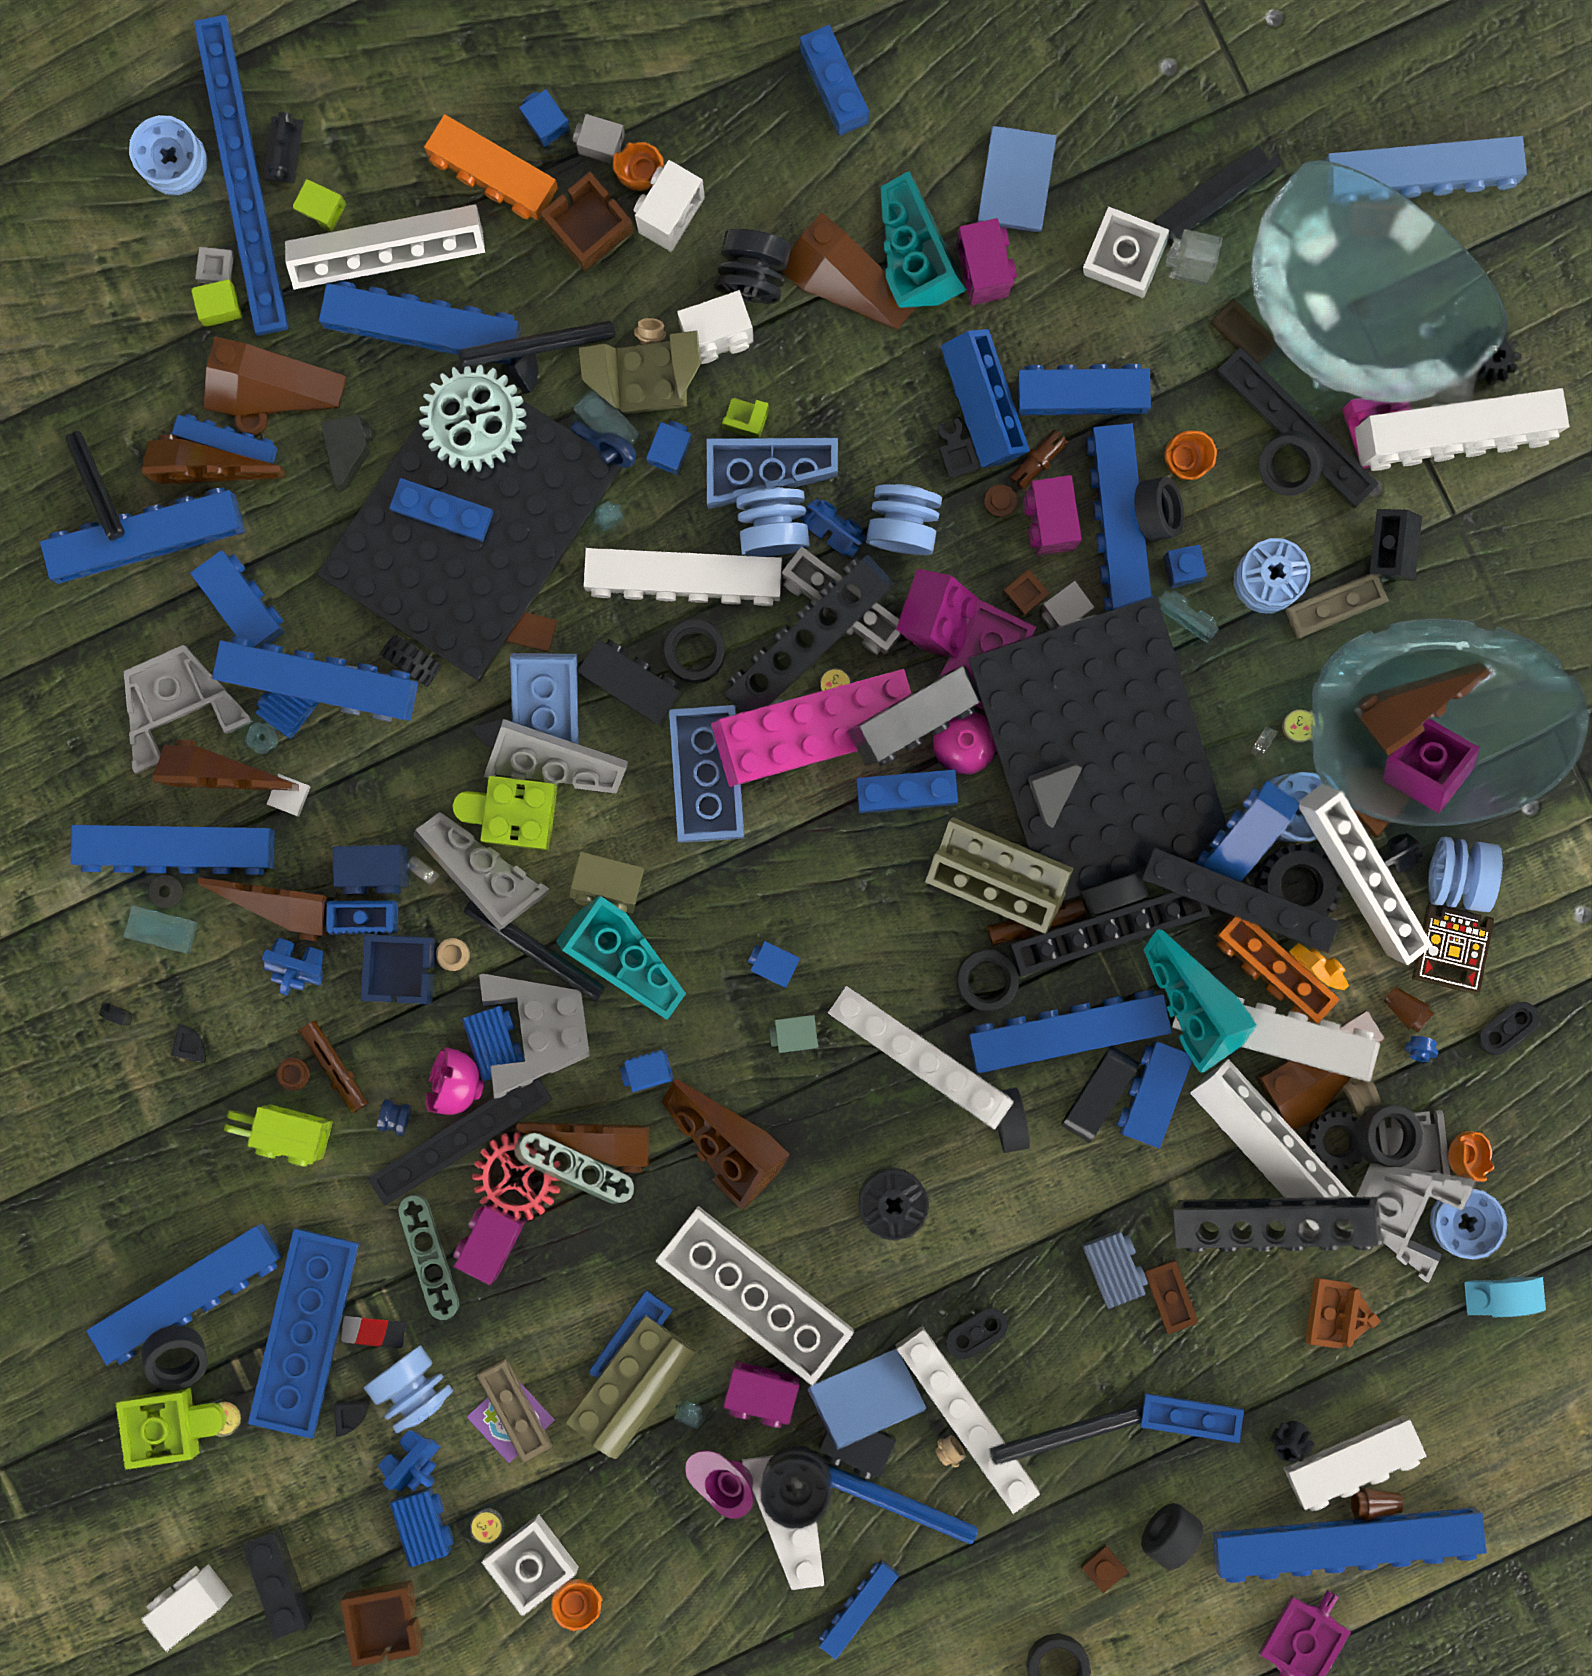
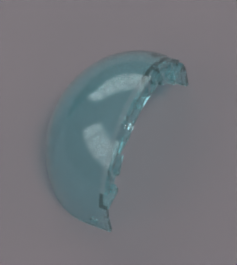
M1310 161L1298 168L1265 211L1259 225L1260 228L1252 255V282L1263 321L1266 320L1275 335L1274 340L1283 352L1304 372L1327 387L1338 392L1343 390L1361 396L1360 399L1378 402L1398 403L1428 398L1453 385L1457 386L1470 378L1499 348L1508 329L1507 313L1497 290L1483 269L1468 251L1436 220L1409 199L1377 179L1342 164L1329 161Z
M1418 619L1390 624L1388 630L1376 634L1372 631L1366 632L1344 644L1327 660L1322 667L1317 683L1314 684L1310 712L1311 746L1315 768L1321 781L1327 786L1342 791L1351 808L1377 819L1405 825H1459L1490 819L1514 811L1535 801L1560 783L1576 764L1582 752L1589 721V712L1583 690L1575 676H1569L1561 668V661L1534 641L1500 627H1497L1495 631L1475 627V621ZM1481 662L1492 673L1464 697L1448 701L1447 711L1442 716L1430 718L1480 747L1475 768L1442 811L1437 813L1382 781L1386 762L1390 755H1387L1372 742L1352 710L1358 706L1357 703L1360 699L1370 693L1376 694L1386 689Z

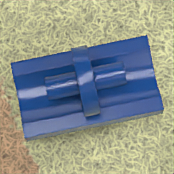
M277 938L271 951L265 949L262 960L265 961L264 969L273 972L271 981L281 984L280 994L287 996L291 988L303 990L305 982L321 986L324 978L322 970L323 951L307 947L302 960L291 957L295 949L294 943Z
M409 1430L399 1443L408 1452L406 1457L400 1461L395 1454H389L378 1465L386 1478L383 1484L389 1490L395 1488L402 1492L408 1485L410 1489L415 1491L421 1483L431 1487L435 1482L430 1472L436 1467V1464L430 1459L441 1446L435 1440L424 1438L416 1431Z

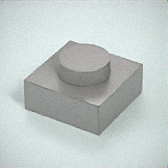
M199 247L195 279L198 282L215 283L227 279L231 281L234 257L232 250Z

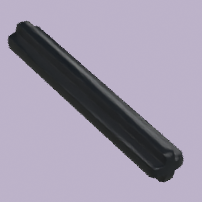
M80 431L67 434L65 441L106 536L111 541L122 538L125 534L124 528L84 436H82Z

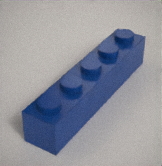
M189 414L177 416L172 435L178 436V439L272 464L274 462L278 448L273 445L274 442L262 438L260 441L254 439V435L243 432L242 435L234 433L235 429L223 426V429L215 427L216 424L208 420L199 422L196 421V417Z
M883 1560L879 1564L877 1562L873 1564L869 1570L870 1576L867 1580H861L856 1588L858 1590L854 1597L849 1596L844 1603L845 1609L841 1614L838 1612L831 1621L833 1625L829 1630L825 1629L818 1638L820 1640L819 1647L835 1660L899 1577L898 1572Z

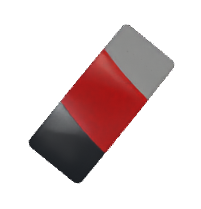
M344 1316L341 1341L353 1344L402 1348L405 1322Z

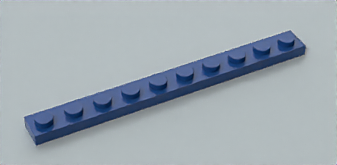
M226 15L196 20L194 24L254 330L257 336L289 330L229 21Z

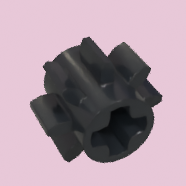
M1298 1421L1282 1422L1280 1428H1275L1270 1439L1271 1442L1276 1444L1274 1447L1276 1455L1281 1460L1289 1463H1295L1298 1460L1303 1462L1305 1455L1309 1456L1314 1446V1442L1309 1440L1311 1432H1309L1304 1424Z

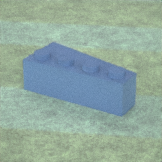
M838 438L707 439L708 510L736 503L737 497L759 489L773 487L792 489L838 477Z

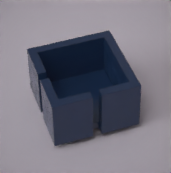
M401 845L333 847L334 887L342 888L343 894L367 895L368 888H376V893L401 894V888L409 887V848Z
M364 935L361 1001L396 1002L397 996V1003L432 1004L434 974H427V968H434L436 938Z

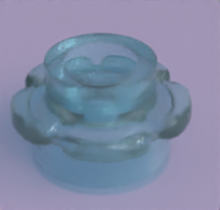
M611 502L602 504L595 510L597 516L593 520L594 524L599 525L603 531L615 527L624 519V515L620 511L622 506L620 504L613 505Z
M254 723L246 735L247 745L253 748L256 753H268L269 749H274L278 744L276 728L269 723ZM261 735H265L264 741L259 739Z
M684 1401L683 1406H675L677 1412L674 1419L685 1425L698 1429L701 1421L706 1419L701 1414L703 1408L694 1403Z

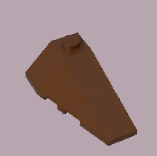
M821 213L800 236L790 251L787 269L781 271L802 291L832 301L831 303L837 306H844L856 311L866 318L898 330L917 309V307L899 308L886 280V272L824 213Z
M214 337L206 367L204 409L230 416H248L247 414L264 412L276 414L278 411L336 409L339 408L347 377L249 344Z
M160 435L158 440L148 441L142 465V474L156 485L286 478V471L279 465L178 439L176 435Z
M1481 662L1473 663L1386 689L1376 694L1370 693L1360 699L1357 703L1358 706L1352 711L1372 742L1387 755H1390L1425 730L1422 726L1423 722L1434 716H1442L1447 711L1448 701L1464 697L1492 672Z
M175 740V746L164 745L153 774V782L170 787L299 791V784L197 747L195 746V741Z
M198 878L199 885L289 931L299 932L298 939L318 941L319 935L328 936L326 931L327 901H333V897Z
M1368 1010L1340 1027V1031L1350 1034L1353 1033L1354 1028L1373 1033L1372 1039L1379 1043L1385 1039ZM1287 1059L1255 1077L1272 1107L1294 1131L1316 1119L1340 1092L1343 1085L1352 1078Z
M678 1079L672 1082L662 1100V1103L682 1133L691 1136L700 1149L696 1154L701 1162L707 1160L717 1175L713 1180L719 1189L742 1211L777 1176L790 1155L766 1131Z
M519 1122L516 1125L517 1131L525 1134H540L583 1155L614 1166H622V1172L638 1173L642 1172V1167L649 1166L650 1125Z

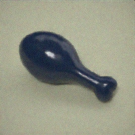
M579 421L571 424L573 433L592 444L599 452V456L605 464L612 462L624 468H630L634 465L636 451L632 444L622 436L612 432H597Z

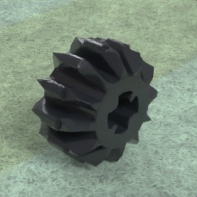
M1492 328L1488 335L1481 331L1476 335V340H1471L1467 344L1470 352L1464 355V360L1473 362L1467 368V372L1470 373L1476 370L1478 372L1476 381L1480 382L1486 376L1488 384L1494 385L1497 378L1501 382H1505L1509 379V373L1514 374L1518 370V366L1514 362L1519 361L1522 354L1512 351L1519 344L1518 341H1513L1509 344L1507 341L1510 335L1509 332H1504L1499 337L1496 328ZM1490 351H1492L1493 357H1498L1496 362H1493L1491 356H1487Z

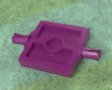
M1326 1590L1318 1607L1306 1604L1292 1595L1290 1596L1258 1652L1260 1656L1277 1666L1280 1670L1278 1676L1327 1675L1351 1633L1348 1628L1336 1622L1329 1614L1339 1596Z

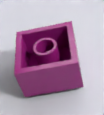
M998 218L960 226L956 246L970 306L1007 298L1011 286H1014V278H1017L1013 258H1007L1006 247L1009 246V239L1006 228H1000Z
M1072 475L1032 481L1028 491H1025V497H1023L1025 516H1031L1032 521L1030 529H1028L1030 548L1036 547L1037 556L1076 550L1082 539Z
M917 569L896 630L925 652L957 658L960 649L965 644L966 630L970 619L976 612L977 597L951 575Z
M1429 718L1422 723L1425 729L1423 732L1393 752L1387 759L1382 781L1435 812L1440 813L1475 768L1480 747Z
M493 1202L476 1210L468 1226L473 1229L470 1237L462 1238L453 1257L458 1259L454 1266L455 1268L489 1285L498 1278L526 1222V1219L522 1217L520 1219L515 1218L511 1211L504 1213L502 1208L493 1207Z
M735 1360L724 1408L730 1409L729 1414L738 1418L748 1419L750 1414L761 1417V1422L769 1426L780 1428L782 1423L789 1425L799 1387V1376Z

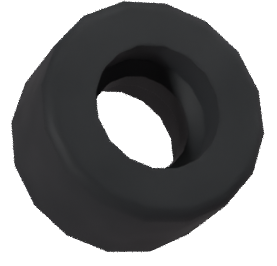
M1171 1503L1165 1505L1158 1510L1145 1527L1141 1540L1142 1550L1163 1568L1168 1570L1177 1569L1184 1565L1199 1547L1203 1537V1524L1200 1519L1180 1504Z

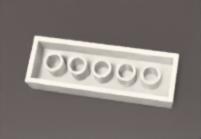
M1563 388L1373 415L1369 416L1355 428L1359 452V464L1362 467L1370 466L1371 471H1378L1390 468V463L1402 462L1403 466H1412L1422 463V459L1434 457V461L1439 462L1453 459L1454 454L1464 452L1466 457H1474L1485 454L1486 450L1491 448H1497L1498 452H1508L1517 449V445L1529 443V448L1545 446L1549 444V440L1559 438V433L1569 427Z
M699 1206L656 1259L659 1265L812 1386L854 1333L851 1326Z

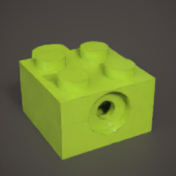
M489 776L487 793L465 791L458 794L453 803V811L455 816L462 822L482 825L481 841L484 843L549 851L558 787L552 783ZM511 836H513V837H518V840H517V839H510V838H511Z
M269 1104L259 1106L256 1116L229 1110L228 1118L252 1124L253 1127L248 1128L225 1123L224 1131L250 1137L248 1146L257 1148L255 1154L269 1158L285 1155L289 1156L287 1162L307 1166V1164H313V1162L324 1158L333 1120Z
M191 1387L177 1391L169 1390L130 1396L116 1402L125 1470L191 1460L200 1453L198 1438L214 1436L226 1424L225 1411L219 1404L208 1403L193 1406Z

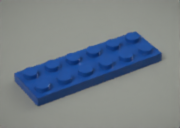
M298 1228L293 1229L248 1424L311 1439L315 1436L359 1242Z

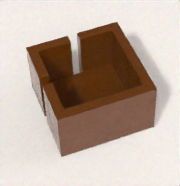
M591 172L587 173L568 189L570 201L574 205L569 208L567 199L562 194L540 213L543 224L584 272L634 232L632 220L614 199L610 200L609 193Z
M412 1580L347 1592L340 1600L352 1667L382 1662L386 1654L388 1655V1661L419 1655L423 1648L419 1618L418 1616L413 1617L417 1611Z

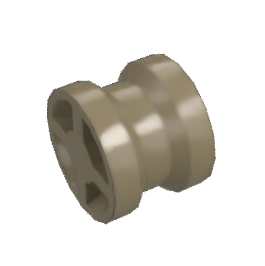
M1360 1079L1355 1084L1347 1083L1343 1085L1345 1097L1355 1115L1363 1113L1364 1108L1369 1106L1381 1105L1380 1096L1372 1079L1370 1082Z

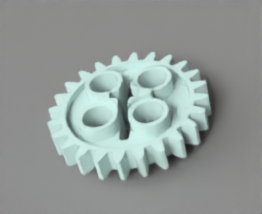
M480 364L477 367L476 373H472L471 368L468 366L464 368V374H459L458 370L453 367L452 378L449 379L442 373L440 375L443 381L441 386L435 383L430 384L435 394H424L423 396L430 405L420 407V411L428 417L419 420V423L422 427L429 428L422 436L425 440L434 439L428 447L431 451L440 449L437 457L441 461L450 456L449 465L453 468L461 461L464 471H467L470 463H473L479 472L481 471L482 462L486 461L492 469L494 468L493 458L497 457L502 462H505L506 460L502 452L505 450L511 453L515 452L511 444L512 440L522 442V438L516 430L526 429L525 423L518 420V418L526 416V411L516 407L524 401L521 396L512 397L516 393L517 388L514 384L506 387L508 382L506 375L496 380L497 372L494 368L485 375L484 368ZM483 390L489 391L491 395L486 403L478 404L475 402L474 399L478 392ZM450 402L459 403L460 408L455 415L449 416L444 414L447 404ZM496 406L500 407V410L497 412H489ZM471 412H475L477 415V422L475 424H471L469 421V414ZM494 420L502 422V428L496 434L486 432L489 422ZM449 424H456L455 426L452 427V429H450V430H447V429H446V426H447V425H449ZM469 432L471 434L470 442L464 446L457 445L455 441L458 434Z

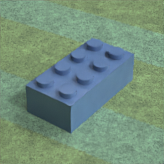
M735 705L669 710L679 843L745 839L741 784L729 787L711 723L719 719L736 715Z

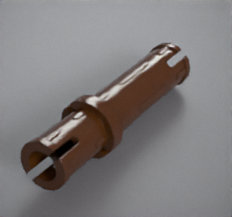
M1080 898L1061 905L1049 929L1087 919L1082 899ZM1012 919L987 926L992 946L1018 938L1025 940L1028 939V935L1040 932Z
M312 1021L298 1031L299 1034H301L316 1060L332 1082L330 1087L333 1091L337 1090L350 1110L349 1112L353 1114L366 1106L369 1102L354 1082L353 1078L355 1076L353 1072L347 1071L334 1048L318 1026L317 1021Z

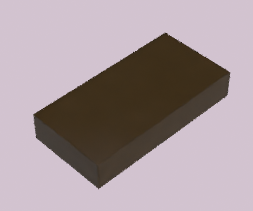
M1234 298L1210 321V324L1237 350L1241 347L1257 364H1260L1280 343Z

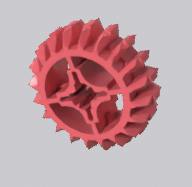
M521 1132L515 1133L513 1143H511L508 1134H503L501 1136L503 1146H500L495 1139L490 1141V1146L494 1152L491 1153L487 1149H482L480 1153L487 1161H475L474 1165L477 1168L483 1169V1173L473 1174V1180H483V1185L475 1187L474 1191L475 1193L486 1191L487 1196L480 1200L482 1205L492 1200L494 1203L492 1206L502 1208L504 1213L513 1211V1216L520 1219L521 1211H524L527 1220L533 1219V1207L539 1214L545 1212V1208L541 1203L542 1200L549 1205L555 1202L548 1195V1192H560V1187L552 1184V1180L558 1181V1179L544 1173L543 1187L537 1196L530 1182L531 1174L536 1169L531 1167L522 1178L523 1185H519L517 1182L505 1187L504 1185L513 1176L511 1171L513 1168H516L518 1172L520 1169L523 1171L530 1166L518 1164L506 1152L515 1150L516 1142L522 1137ZM532 1143L525 1145V1148L532 1155L540 1154L545 1156L547 1152L544 1154L536 1150ZM498 1158L502 1163L501 1166L505 1176L501 1183L493 1187L491 1173L493 1165ZM560 1161L553 1162L555 1168L561 1165ZM509 1189H515L522 1196H525L529 1202L522 1204L511 1203L504 1200L500 1195Z

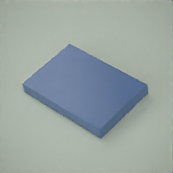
M998 126L992 127L978 222L998 218L1000 227L1041 233L1056 135Z
M511 653L512 722L579 744L577 654Z
M897 1349L808 1388V1392L836 1450L921 1413L926 1409Z

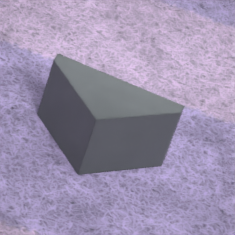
M1072 761L1027 777L1041 819L1052 828L1082 770V767Z

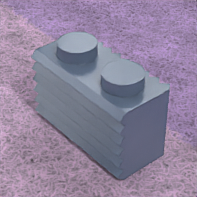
M1117 1230L1082 1244L1108 1309L1145 1295L1143 1286L1147 1285L1148 1282L1142 1267L1138 1266L1135 1268L1130 1255L1136 1252L1129 1235L1123 1237L1122 1233Z

